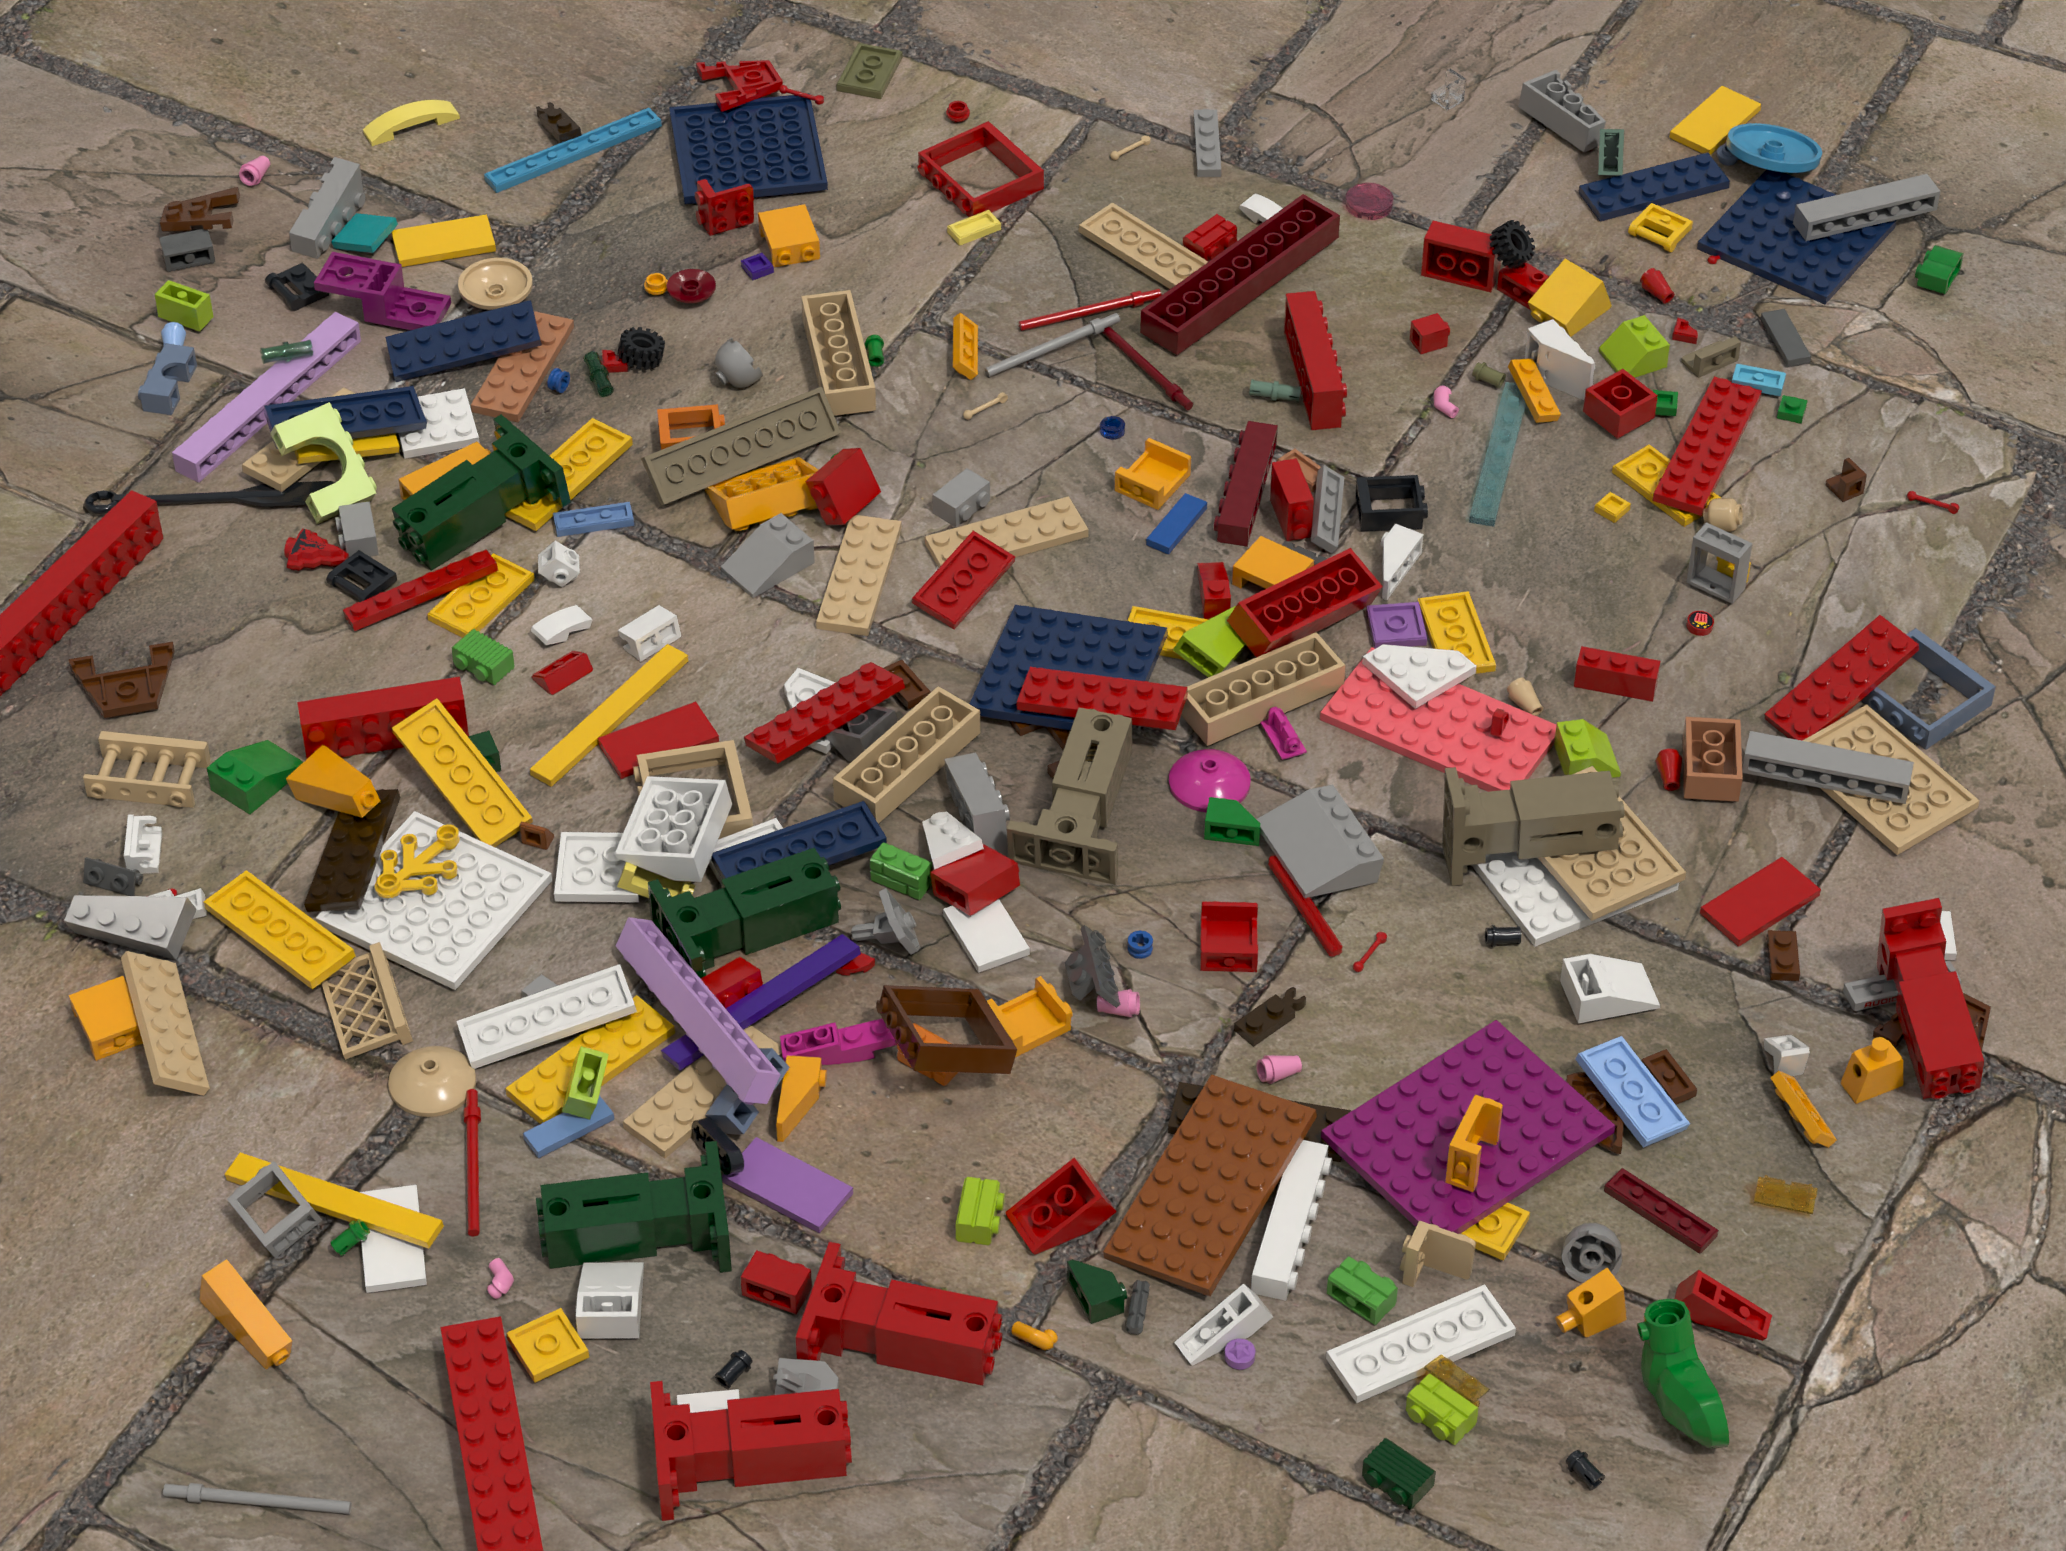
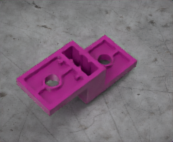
M331 252L314 281V287L317 291L360 298L362 300L365 322L407 330L441 323L452 303L450 295L404 287L401 264L338 252Z

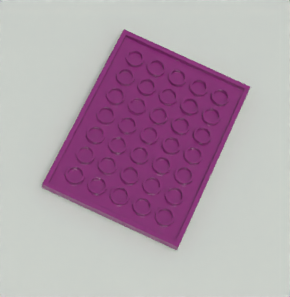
M1495 1020L1321 1130V1138L1415 1227L1419 1221L1461 1234L1613 1134L1615 1125L1500 1022ZM1476 1094L1501 1103L1503 1109L1497 1144L1493 1145L1484 1141H1479L1478 1145L1482 1146L1478 1183L1474 1192L1445 1183L1449 1145Z

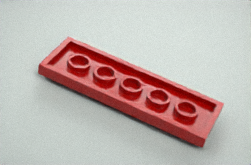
M1879 615L1764 714L1765 720L1786 737L1803 741L1844 716L1919 651V644L1883 616Z
M872 662L864 664L860 669L840 678L838 682L821 689L809 699L799 702L787 712L777 715L775 719L765 725L755 728L753 732L744 736L745 744L747 747L778 764L905 688L904 681L899 676Z
M1030 667L1017 699V710L1076 717L1080 707L1132 718V725L1176 731L1188 696V687Z

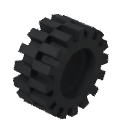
M1507 221L1493 230L1490 236V240H1492L1490 246L1495 249L1492 252L1494 255L1496 253L1498 255L1496 259L1499 262L1502 260V265H1508V268L1511 269L1513 267L1517 268L1529 261L1535 254L1533 251L1535 250V245L1531 244L1534 240L1529 237L1531 233L1529 230L1525 231L1526 227L1523 224L1520 225L1519 221Z
M632 327L630 330H624V333L621 334L617 354L624 364L629 362L628 366L630 367L635 365L637 366L636 369H641V367H644L645 370H649V367L654 369L656 365L659 366L662 362L665 340H663L661 335L658 336L657 332L651 333V329L646 328L645 331L642 330V327H638L635 330Z

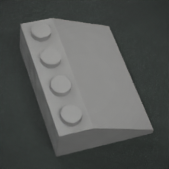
M1334 785L1309 789L1257 818L1261 823L1260 833L1304 898L1378 882L1384 857Z

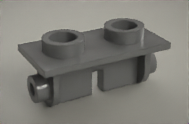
M85 858L83 883L124 895L135 896V885H140L143 881V874H140L139 870H130L105 863L101 859Z

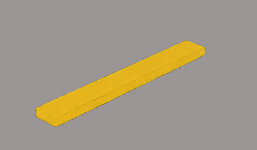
M669 644L665 645L530 768V775L552 787L598 745L599 737L611 733L689 661L688 654Z
M240 1152L226 1171V1180L239 1185H245L257 1175L261 1168L268 1166L271 1162ZM278 1165L311 1207L324 1214L348 1222L360 1219L369 1229L428 1249L444 1227L442 1220ZM281 1181L265 1193L300 1205Z

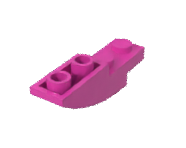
M882 1018L838 1029L836 1022L780 1036L782 1055L785 1062L787 1055L821 1058L822 1065L852 1063L875 1058V1050L897 1045Z

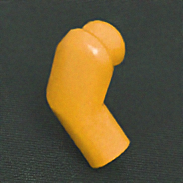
M1020 1321L1015 1322L1012 1326V1335L1042 1350L1052 1349L1053 1344L1058 1341L1057 1334L1051 1329H1046L1042 1332Z

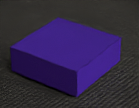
M763 253L741 260L742 269L752 281L774 273V266Z

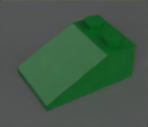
M269 740L225 752L207 767L210 789L250 815L288 784L286 778L303 761Z

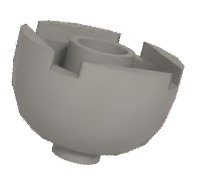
M732 337L718 349L715 356V365L718 371L715 374L724 385L730 383L733 387L745 388L763 377L759 367L755 370L752 367L753 358Z
M1584 1223L1573 1228L1566 1236L1562 1247V1261L1567 1274L1582 1283L1605 1268H1608L1613 1276H1615L1619 1272L1622 1263L1621 1244L1616 1234L1606 1226L1598 1223Z

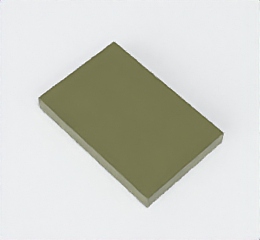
M858 43L836 84L837 91L882 99L903 58L902 51Z

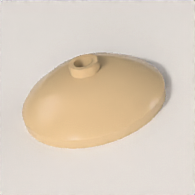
M488 258L475 262L461 273L458 280L461 297L470 305L484 310H493L520 303L530 294L533 286L532 275L528 268L522 263L508 258Z
M429 1046L416 1049L403 1056L392 1068L388 1085L393 1101L402 1110L416 1116L436 1117L451 1113L466 1103V1091L475 1089L476 1074L475 1069L471 1067L469 1059L461 1052L443 1046Z

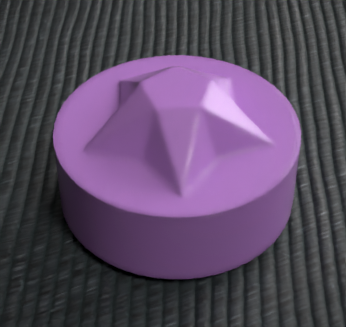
M1246 1339L1231 1340L1225 1347L1226 1363L1238 1370L1249 1368L1255 1361L1254 1345Z

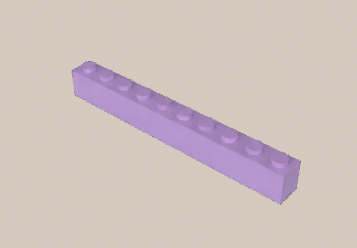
M334 312L329 318L324 320L314 331L309 333L300 343L293 347L279 361L275 362L271 368L260 375L257 380L244 389L235 399L228 403L214 417L210 418L206 424L172 452L175 471L198 483L202 481L267 424L264 415V405L292 402L361 342L359 323L337 312Z
M628 917L616 944L623 958L636 970V974L645 981L648 989L659 998L661 1004L672 1014L673 1019L686 1031V1035L699 1047V1051L709 1059L712 1067L718 1070L725 1079L726 1084L732 1087L739 1100L749 1105L754 1103L767 1104L781 1074L653 921Z

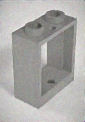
M1706 522L1693 537L1686 583L1733 604L1746 587L1753 543ZM1708 552L1735 564L1733 578L1706 566Z
M275 1161L261 1168L255 1177L245 1185L239 1186L227 1198L274 1258H277L322 1221L320 1216ZM281 1181L300 1206L267 1233H264L245 1209Z

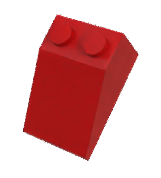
M1074 1157L1008 1209L1005 1214L1031 1252L1036 1255L1095 1230L1117 1211L1091 1174Z

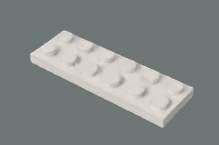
M619 964L458 1020L457 1025L471 1067L476 1069L636 1013L637 1010Z
M1484 1284L1327 1351L1326 1359L1355 1402L1358 1403L1515 1336L1516 1327Z

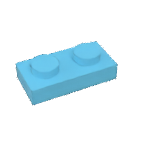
M1736 364L1732 383L1751 386L1762 390V393L1781 396L1786 373Z

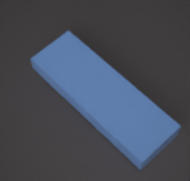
M630 502L553 513L557 537L634 526Z
M599 1095L597 1105L590 1120L563 1112L524 1132L523 1137L535 1155L540 1158L613 1121L614 1113Z

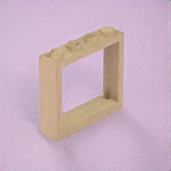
M734 740L637 755L638 766L633 767L635 783H641V786H637L638 797L647 776L725 764L737 815L727 816L718 839L753 827V818Z

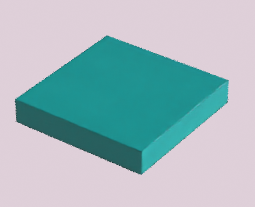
M356 213L331 241L333 248L374 253L398 225L396 217Z

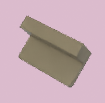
M1735 336L1723 342L1717 341L1683 356L1681 362L1700 378L1738 361L1741 341Z

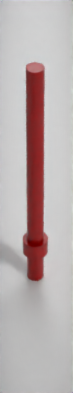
M1160 289L1143 293L1136 291L1130 293V296L1019 321V328L1021 331L1130 305L1137 307L1144 305V302L1156 300L1162 294Z
M469 1089L466 1091V1107L463 1110L464 1123L467 1124L468 1235L474 1237L480 1234L478 1124L481 1122V1109L478 1107V1091Z

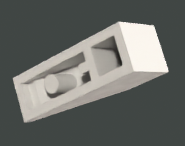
M1395 524L1389 532H1385L1381 540V546L1383 547L1382 599L1388 600L1422 554L1423 534Z
M1242 1284L1174 1343L1193 1366L1225 1350L1226 1345L1231 1340L1246 1339L1252 1336L1272 1319L1273 1315L1260 1298L1245 1284Z

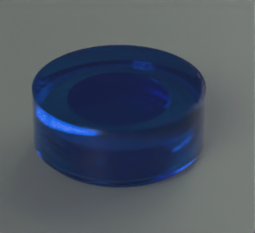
M1117 416L1104 418L1100 422V434L1110 440L1123 437L1125 434L1124 420Z

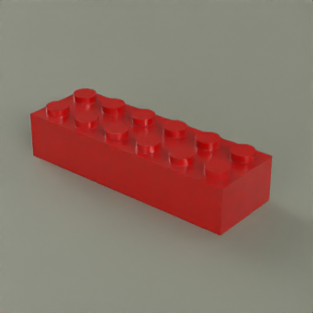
M1315 291L1286 293L1284 334L1299 386H1301V395L1311 430L1341 428L1342 417L1346 416L1343 398H1347L1346 383L1341 382L1342 369L1341 366H1337L1336 349L1332 350V334L1327 333V317L1322 316L1323 303L1321 300L1318 301Z
M1349 548L1238 602L1227 622L1252 653L1259 657L1316 633L1366 608L1373 603L1383 586L1355 552Z
M460 676L297 702L306 759L322 745L328 747L340 757L403 748L404 746L394 735L392 727L436 698L464 733L469 736Z

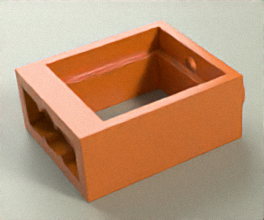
M718 404L657 409L661 450L693 438H670V430L714 426L715 429L725 425L724 414L719 415Z

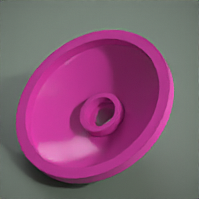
M1202 749L1190 752L1179 758L1173 764L1169 773V788L1175 799L1182 805L1200 812H1207L1209 797L1237 800L1241 803L1250 790L1251 778L1246 765L1236 756L1221 750Z

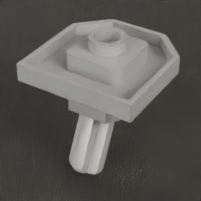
M887 888L879 891L885 912L875 917V923L853 926L851 929L853 939L855 941L877 939L881 944L900 942L910 955L920 949V945L914 930L917 925L910 912H905Z
M779 1358L777 1374L773 1375V1381L776 1382L775 1395L838 1389L839 1386L838 1376L825 1361Z

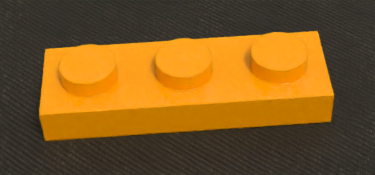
M959 313L953 318V368L959 374H963L972 380L978 375V325L962 313Z
M1533 358L1511 360L1508 368L1535 422L1558 421L1561 413Z
M1778 1070L1771 1077V1080L1777 1087L1775 1089L1776 1094L1788 1103L1791 1108L1789 1113L1797 1122L1803 1125L1805 1128L1803 1133L1806 1138L1813 1144L1819 1143L1829 1148L1837 1139L1796 1079Z

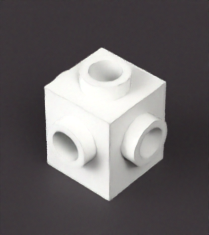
M555 540L538 554V573L547 580L564 587L568 582L575 580L580 573L579 555L574 550L565 547Z

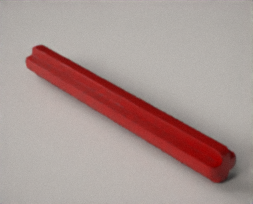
M1276 855L1270 856L1269 867L1330 957L1340 955L1343 946L1310 897H1303Z

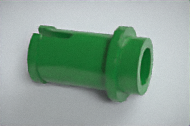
M876 334L868 336L865 341L869 364L874 367L881 366L884 363L882 350L884 340Z
M362 1220L351 1221L349 1223L350 1227L331 1240L333 1249L341 1256H344L348 1250L361 1240H367L370 1230Z

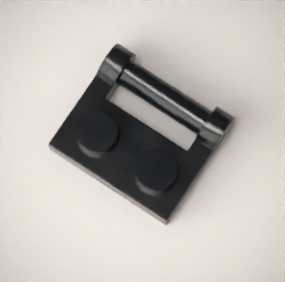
M303 262L279 274L270 273L265 278V283L271 289H275L287 301V305L293 311L329 296L327 292L315 290L314 281L317 276ZM287 283L297 294H293L284 284Z
M358 550L330 571L326 581L333 587L338 586L356 597L358 602H362L383 592L395 583L397 575L391 569ZM348 575L367 588L362 590L344 577Z

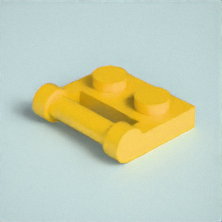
M1651 203L1630 224L1628 233L1635 237L1639 235L1663 246L1664 250L1673 252L1677 243L1692 229L1693 221ZM1643 226L1649 227L1650 229H1653V230H1655V231H1658V232H1660V233H1662V234H1664V235H1667V236H1669V237L1667 238V237H1665V236H1663V235H1660V234H1658V233H1656V232H1654V231H1651V230H1649V229H1647V228H1645V227H1643Z

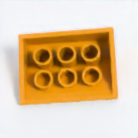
M797 457L742 473L705 488V491L724 524L732 530L741 531L748 529L750 524L757 522L762 524L780 513L789 517L797 514L798 510L804 508L808 510L817 509L818 507L805 481L819 469Z

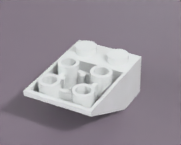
M1553 319L1528 328L1525 359L1533 358L1546 385L1584 400L1586 389L1593 385L1595 362L1592 357L1588 356L1580 348L1579 344L1566 333L1565 329L1560 327Z
M1594 954L1563 959L1560 982L1578 1023L1660 1008L1642 963Z
M644 1262L583 1263L576 1306L577 1332L581 1339L639 1338Z

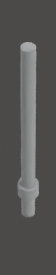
M1114 313L1102 319L1096 318L1091 320L1086 326L985 368V373L988 377H991L1090 334L1097 335L1104 332V328L1119 323L1120 317L1117 313Z
M190 1483L189 1486L165 1484L163 1489L164 1496L187 1498L188 1502L201 1503L202 1500L342 1514H350L352 1507L350 1501L206 1488L204 1484Z

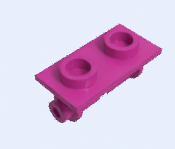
M1278 707L1270 708L1268 720L1261 721L1260 724L1281 760L1307 753L1286 715H1284L1283 710Z

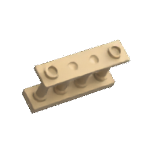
M101 731L98 740L104 760L98 775L84 774L83 780L87 797L194 808L195 800L192 785H189L195 767L207 768L210 764L211 759L207 742ZM116 759L131 760L125 778L109 777ZM142 762L157 763L151 781L136 779ZM169 764L184 766L178 784L163 782Z

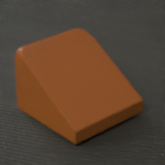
M521 821L522 843L547 850L554 839V834L547 828Z

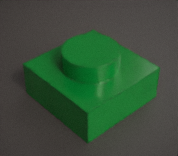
M1653 390L1658 395L1655 414L1676 416L1678 392Z
M1783 395L1777 419L1802 424L1808 400Z

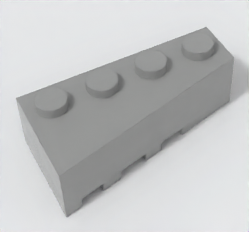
M1557 70L1523 83L1519 108L1583 152L1599 146L1600 129L1605 128L1606 121L1591 105L1583 103V97L1571 90L1572 85L1567 80L1562 81L1560 79L1561 74Z
M337 157L333 158L330 163L333 166L330 173H324L321 178L322 187L319 192L314 191L309 198L308 210H302L289 232L292 252L318 259L328 249L335 236L350 221L358 209L364 205L365 194L363 192L360 164Z
M976 752L944 759L946 782L955 806H958L962 824H966L969 830L981 838L984 845L1004 856L1008 855L1006 821L1010 820L1009 810L1006 804H1002L1001 793L999 790H995L993 777L988 776L985 762L980 761Z
M74 895L64 922L76 934L177 960L197 909L187 897Z

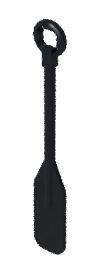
M294 482L282 492L267 484H261L231 492L144 496L155 500L157 505L234 501L263 507L307 505L305 501L309 494L330 486L335 482ZM104 490L97 491L87 496L84 501L85 508L94 514H106L127 494H116L115 492ZM111 499V503L108 505H94L96 500Z

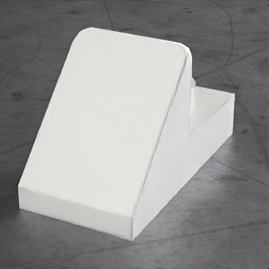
M1793 1035L1764 1038V1049L1773 1056L1774 1073L1778 1070L1790 1076H1798L1804 1073L1810 1053L1807 1045Z

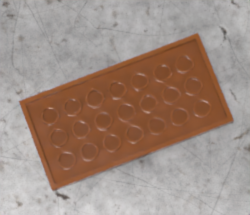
M1211 1074L1104 1249V1259L1211 1297L1317 1117L1316 1109Z

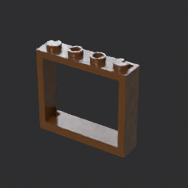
M883 986L881 998L876 1003L877 1012L881 1015L886 1027L890 1030L895 1042L899 1045L913 1071L1011 1074L1017 1048L979 989ZM907 1015L965 1018L981 1045L924 1043Z

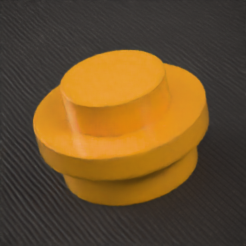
M652 273L647 276L644 282V289L649 294L661 295L667 291L668 280L661 273Z

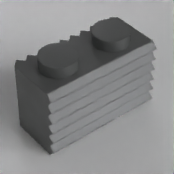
M195 229L189 232L159 237L161 252L168 272L175 271L176 269L180 270L181 268L185 269L186 267L190 268L191 266L195 267L196 265H209L210 262H215L213 245L208 230Z

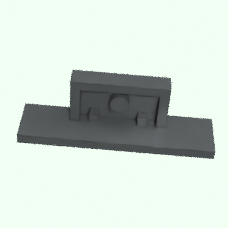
M1084 925L1081 927L1084 945L1078 951L1071 953L1065 962L1072 995L1081 1001L1095 988L1098 995L1117 1008L1121 1005L1118 996L1119 989L1115 984V974L1110 965V955L1105 945L1106 939L1099 931H1092Z

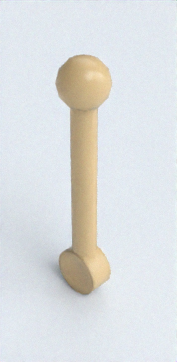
M1142 136L1140 141L1118 152L1112 151L1110 157L1112 160H1117L1120 155L1141 145H1149L1151 138L1149 136Z
M1002 392L997 398L971 411L965 410L963 417L969 420L974 414L999 402L1005 403L1008 396Z

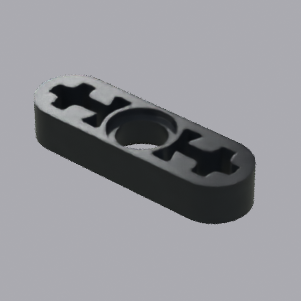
M709 1117L693 1121V1138L705 1154V1142L717 1141L720 1170L725 1175L742 1172L744 1170V1158L741 1150Z

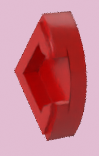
M1677 318L1672 340L1697 344V330L1693 329L1687 320Z
M602 350L603 373L628 372V363L624 364L614 351Z
M1499 708L1495 710L1492 715L1491 735L1498 737L1502 735L1509 721L1508 712Z
M861 953L838 968L836 973L848 976L850 973L867 972L875 966V958Z

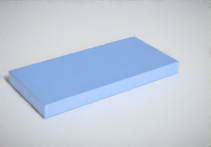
M1622 1036L1578 1053L1575 1060L1643 1148L1682 1132L1690 1125L1689 1121Z

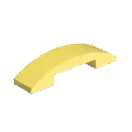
M417 101L399 106L382 114L363 129V133L370 144L375 146L394 140L393 132L433 119L437 125L460 119V115L449 101Z

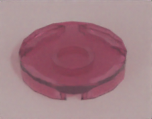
M1376 183L1357 184L1350 188L1346 194V208L1355 217L1362 219V216L1368 217V220H1376L1385 217L1392 210L1393 194L1383 185Z

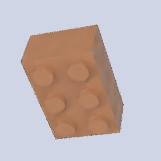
M1686 717L1682 738L1684 798L1739 802L1743 779L1740 720Z

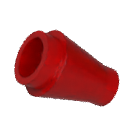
M1651 268L1641 276L1642 288L1660 299L1664 304L1674 298L1675 293L1669 287L1660 270Z
M1676 749L1661 750L1655 760L1664 789L1668 791L1680 788L1683 758Z

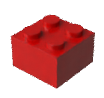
M1621 369L1586 389L1583 412L1618 439L1655 418L1658 395L1626 370Z

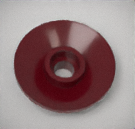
M700 269L681 270L673 274L667 282L668 294L673 299L684 303L704 301L711 297L716 290L714 277Z

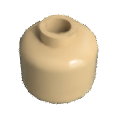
M1734 498L1712 499L1708 508H1704V523L1707 522L1727 532L1735 531L1743 521L1742 505L1738 504Z

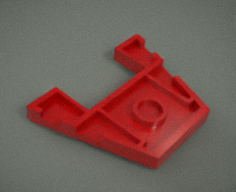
M770 60L739 61V65L728 66L726 62H716V66H705V62L696 63L697 73L702 80L726 76L734 88L732 91L715 94L716 103L721 111L729 110L777 92L779 87L783 85L781 77Z

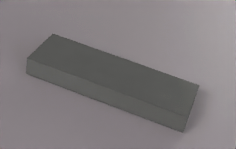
M1780 309L1761 313L1760 320L1786 366L1811 363L1812 356L1786 310Z

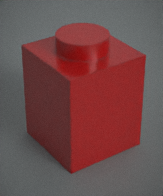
M1438 313L1411 321L1410 341L1421 355L1447 347L1450 327Z

